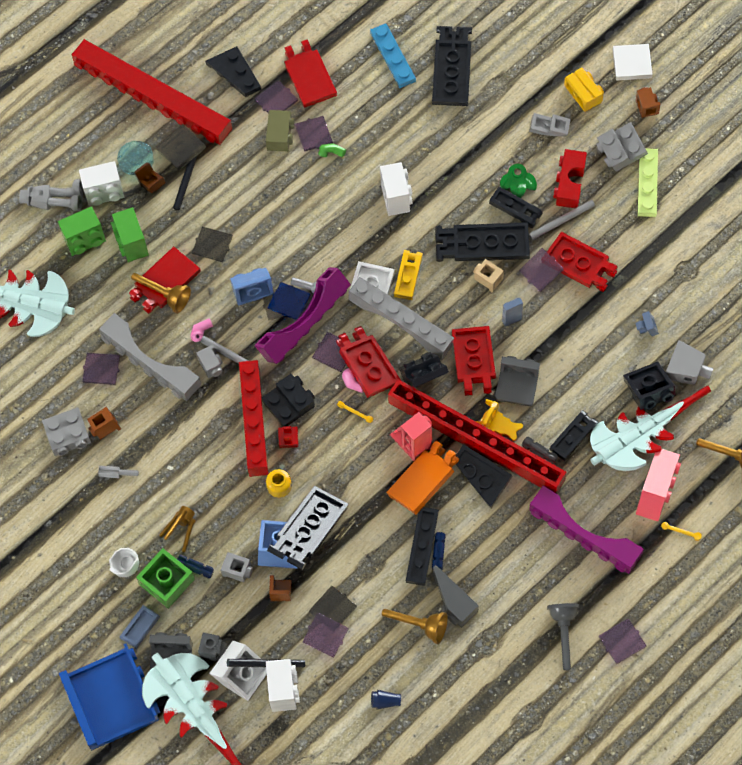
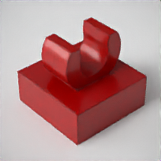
M297 426L278 428L279 448L299 447Z

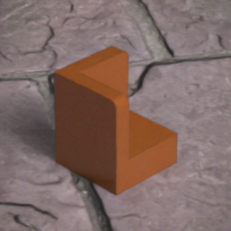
M270 575L269 595L271 601H291V580H275L274 575Z

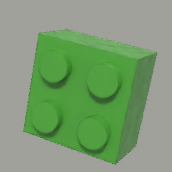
M92 206L58 221L62 236L72 256L82 254L85 250L98 247L103 242H106L101 224Z
M134 208L112 214L114 221L110 223L122 257L126 256L127 261L131 262L149 256Z
M163 548L136 577L138 584L168 609L195 580L193 572Z

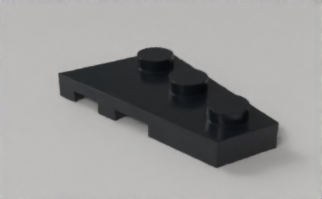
M237 46L205 61L209 68H213L220 77H224L243 96L247 97L261 90V85Z
M463 444L456 454V457L459 458L456 466L487 505L492 508L513 476Z

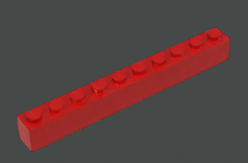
M85 39L71 54L74 65L78 69L88 71L91 76L102 79L109 86H115L120 92L131 95L138 102L142 101L150 109L160 111L166 118L176 120L179 125L187 126L195 134L205 136L212 143L215 142L221 145L232 130L230 119Z
M399 379L388 393V403L412 417L418 412L422 416L426 415L432 422V428L466 445L475 452L540 488L545 486L557 494L566 480L567 472Z

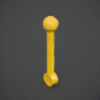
M342 401L337 403L338 407L366 419L367 423L373 422L372 416H366L345 405Z
M667 522L661 524L664 530L670 529L691 536L696 541H699L702 537L699 532L692 533L670 526Z

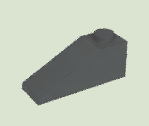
M435 565L433 567V575L448 619L452 624H458L462 628L478 613L479 605Z

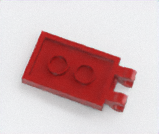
M308 39L301 41L302 53L295 55L291 45L284 47L285 55L288 59L284 61V65L304 108L337 96V91L318 50L312 51Z
M562 231L541 259L542 263L588 288L593 284L602 292L608 287L606 284L608 280L601 277L605 272L614 278L618 272L616 270L618 266L608 262V255Z
M173 246L142 276L163 287L173 288L177 285H187L201 272V269ZM138 282L134 283L136 288L129 292L130 299L135 303L143 295L148 298L142 303L143 310L148 314L155 307L163 308L167 304V298L163 294Z
M359 326L354 328L355 332L352 333L356 341L351 343L347 334L343 333L338 335L339 339L336 342L340 347V355L350 371H352L367 398L393 387L396 381L401 379L374 336H367L363 327Z
M480 326L452 329L458 383L464 382L465 396L473 395L472 384L483 383L484 394L492 393L491 379H496L490 327Z

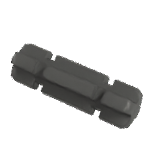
M526 437L522 442V446L527 450L531 449L530 452L543 459L545 458L546 461L552 464L556 462L558 455L552 451L550 453L549 449L540 443H534L532 438Z

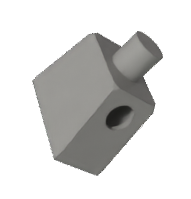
M678 340L666 374L671 381L695 385L699 376L710 379L713 368L703 365L706 357L704 353Z

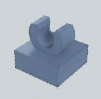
M649 311L642 313L644 320L635 323L637 330H639L640 334L648 331L651 336L658 335V329L652 314Z

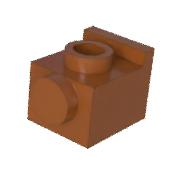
M651 87L637 90L635 100L641 118L659 114L661 104L658 102L657 95L653 94Z
M107 406L87 419L91 425L88 428L94 437L98 436L100 440L116 429L118 431L121 430L120 425Z

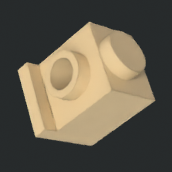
M486 259L482 264L479 263L473 271L474 279L489 288V291L492 293L501 283L504 276V270Z

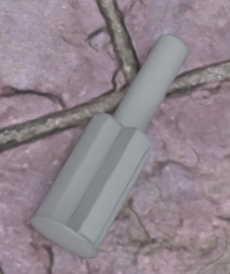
M99 466L98 469L99 477L119 478V475H139L138 470H120L116 466Z

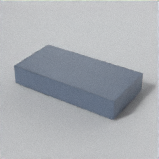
M516 298L503 304L502 322L505 327L522 320L523 302L521 298Z
M143 605L119 636L120 639L137 649L160 616Z

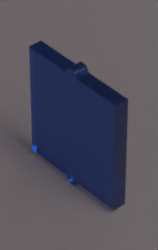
M280 282L276 292L272 294L273 297L268 305V309L298 320L303 309H306L310 293Z

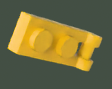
M404 250L394 297L413 300L423 253L417 252L415 254L410 253L409 250Z

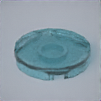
M131 141L120 148L117 160L120 168L125 173L135 175L134 172L146 162L152 167L154 155L147 143Z

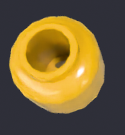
M281 469L270 472L266 478L268 492L277 498L288 495L292 488L290 475Z

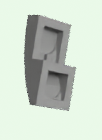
M533 113L529 132L548 136H567L570 119L554 114L552 117Z

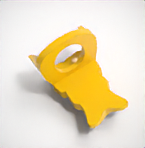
M486 399L485 403L490 406V409L484 413L480 421L475 422L501 436L505 435L511 440L516 441V433L523 428V424L511 422L509 418L504 417L498 411V402Z

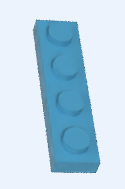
M385 23L370 29V34L399 88L416 82V77L388 25Z

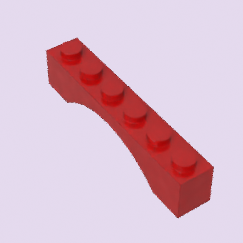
M258 360L239 362L247 469L249 477L268 475L269 472L263 421L260 368Z

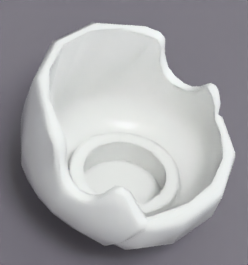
M120 548L115 551L109 559L110 571L119 577L134 575L139 567L137 553L130 548Z

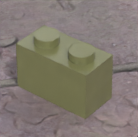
M269 110L266 133L267 151L289 152V145L293 144L291 129H294L295 118L291 117V111Z

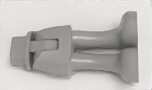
M75 179L70 188H53L50 185L28 187L27 190H20L19 203H27L28 206L49 210L51 206L69 207L73 211L79 212L82 209L81 179ZM52 197H71V199H58Z

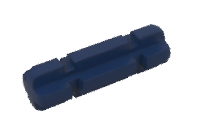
M443 532L435 533L432 570L435 565L441 570L443 569L442 560L444 558L446 534Z
M179 555L177 558L189 570L199 575L203 574L208 579L214 573L213 567L208 565L205 567L201 562L191 558L188 560L183 555Z

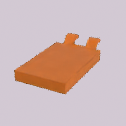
M438 441L432 444L430 452L424 450L386 492L389 497L415 515L454 473L452 467L459 461L456 453L452 450L446 453L444 459L440 456L446 450L442 448L443 445Z

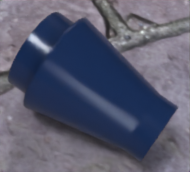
M378 689L371 693L372 708L379 710L401 706V694Z

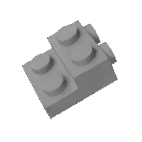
M631 122L616 131L611 129L597 137L599 142L596 145L601 153L605 152L607 157L604 160L609 168L613 167L616 172L648 154Z
M78 407L42 420L54 456L65 455L73 449H82L91 443Z

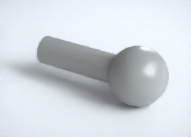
M293 277L291 279V285L311 290L314 294L316 282L311 283Z

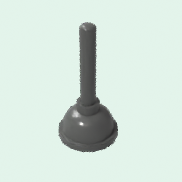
M576 603L547 606L552 619L558 621V626L560 627L563 670L565 671L571 669L568 626H570V620L575 618L579 608V604Z

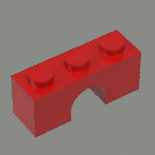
M565 149L564 156L560 155L559 166L562 169L561 172H557L556 177L559 187H555L553 198L556 199V206L578 207L582 184L574 183L570 178L573 176L583 177L587 152Z

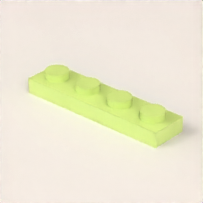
M645 148L648 154L639 159L637 216L656 217L658 149Z

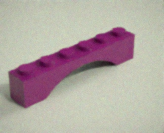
M329 267L317 279L313 298L302 316L284 329L267 332L254 345L267 362L274 364L281 362L285 358L286 353L296 347L302 336L307 335L310 328L322 319V315L335 305V301L346 294L347 289L351 286L350 282L338 268Z
M545 486L541 487L530 503L529 511H531L535 518H542L551 528L561 530L568 539H575L580 542L584 549L594 551L600 559L613 563L615 568L621 572L630 574L643 554L644 549L627 538H605L583 529L569 516L560 496Z

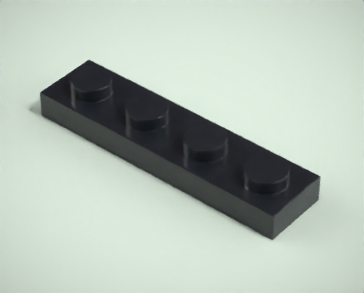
M423 507L418 512L406 583L426 585L439 515L438 509Z

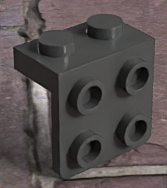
M502 356L495 399L501 402L532 406L540 363L531 359L520 360L514 356Z
M157 632L155 635H150L151 657L156 653H159L162 659L178 653L192 654L193 642L187 634L177 633L173 636ZM152 658L150 660V670L157 665Z

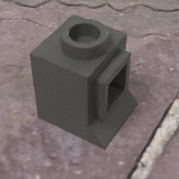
M203 632L198 650L200 658L218 662L226 651L227 643H224L219 635Z

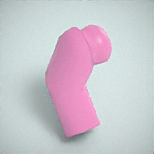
M210 318L193 326L190 335L192 341H201L204 331L213 327Z
M349 368L344 370L342 378L345 386L363 393L352 371Z

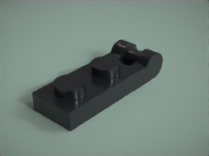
M501 187L497 188L489 200L490 205L523 223L528 222L529 228H533L537 218L539 219L543 214L542 210ZM527 211L531 213L530 217L526 215Z
M584 410L576 416L550 446L549 450L557 454L563 461L572 454L598 424V421L587 416L588 413ZM584 422L586 426L584 427L580 423Z

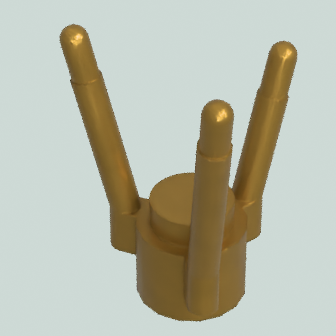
M181 506L180 510L176 512L172 520L159 534L162 537L167 532L164 540H167L178 524L184 527L188 524L182 548L183 553L186 552L191 530L196 521L193 519L194 511L186 506Z

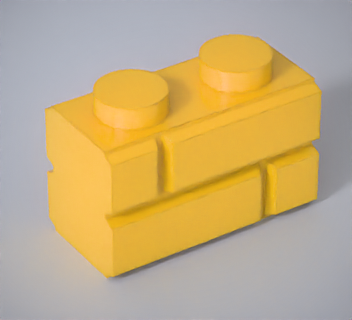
M580 68L565 77V88L584 112L602 103L604 91L600 85L594 83L590 72Z

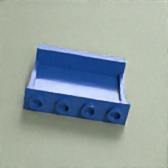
M123 644L124 649L68 673L65 670L59 673L91 751L159 721L157 714L160 713L156 701L150 708H147L142 698V678L145 675L141 666L136 667L134 662L137 659L133 648H128L127 644Z

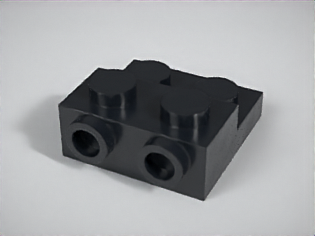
M431 352L422 354L421 358L415 361L414 359L408 360L403 363V366L399 367L404 382L414 388L449 373L447 366L441 363L439 356Z
M658 361L623 375V379L631 390L632 397L640 410L645 408L648 410L653 409L657 403L663 401L668 403L676 396L675 385Z
M292 373L276 383V388L262 397V402L282 427L289 426L315 407V396L309 389L306 391L302 387L304 384L298 375L294 377Z

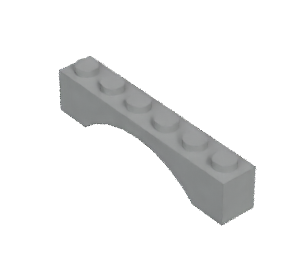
M359 277L349 290V301L363 310L373 312L393 322L418 341L426 351L438 355L440 360H443L452 348L454 337L363 278Z
M114 313L99 328L101 339L109 345L111 343L120 355L123 356L125 354L129 357L132 364L141 366L149 377L154 376L158 379L157 381L162 387L170 388L173 395L178 399L183 398L187 401L201 386L200 377L187 367L165 365L146 356L133 341L129 324Z

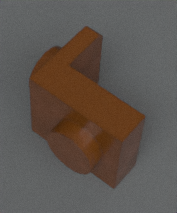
M148 162L134 172L140 185L150 193L157 191L166 183L164 178L156 173Z

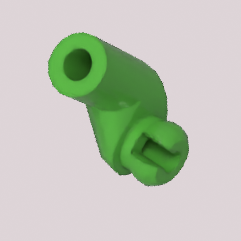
M331 143L321 145L318 152L322 157H327L328 153L344 157L346 149Z

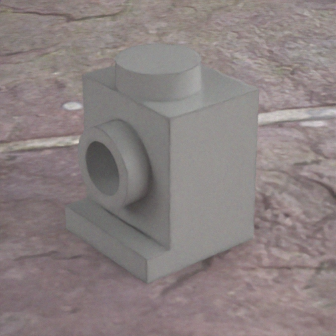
M214 344L196 352L198 361L208 379L222 374L221 364L223 362L219 354L216 353Z
M227 552L221 568L222 576L245 582V579L250 578L253 572L250 559ZM237 568H241V569H242L241 572H237V571H235V570H236Z

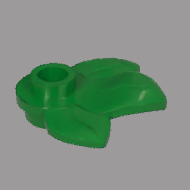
M517 163L511 165L508 173L501 178L500 187L505 190L510 189L512 194L522 198L526 189L533 191L537 189V182L535 177L528 173L522 164ZM520 170L521 174L516 175L514 171Z

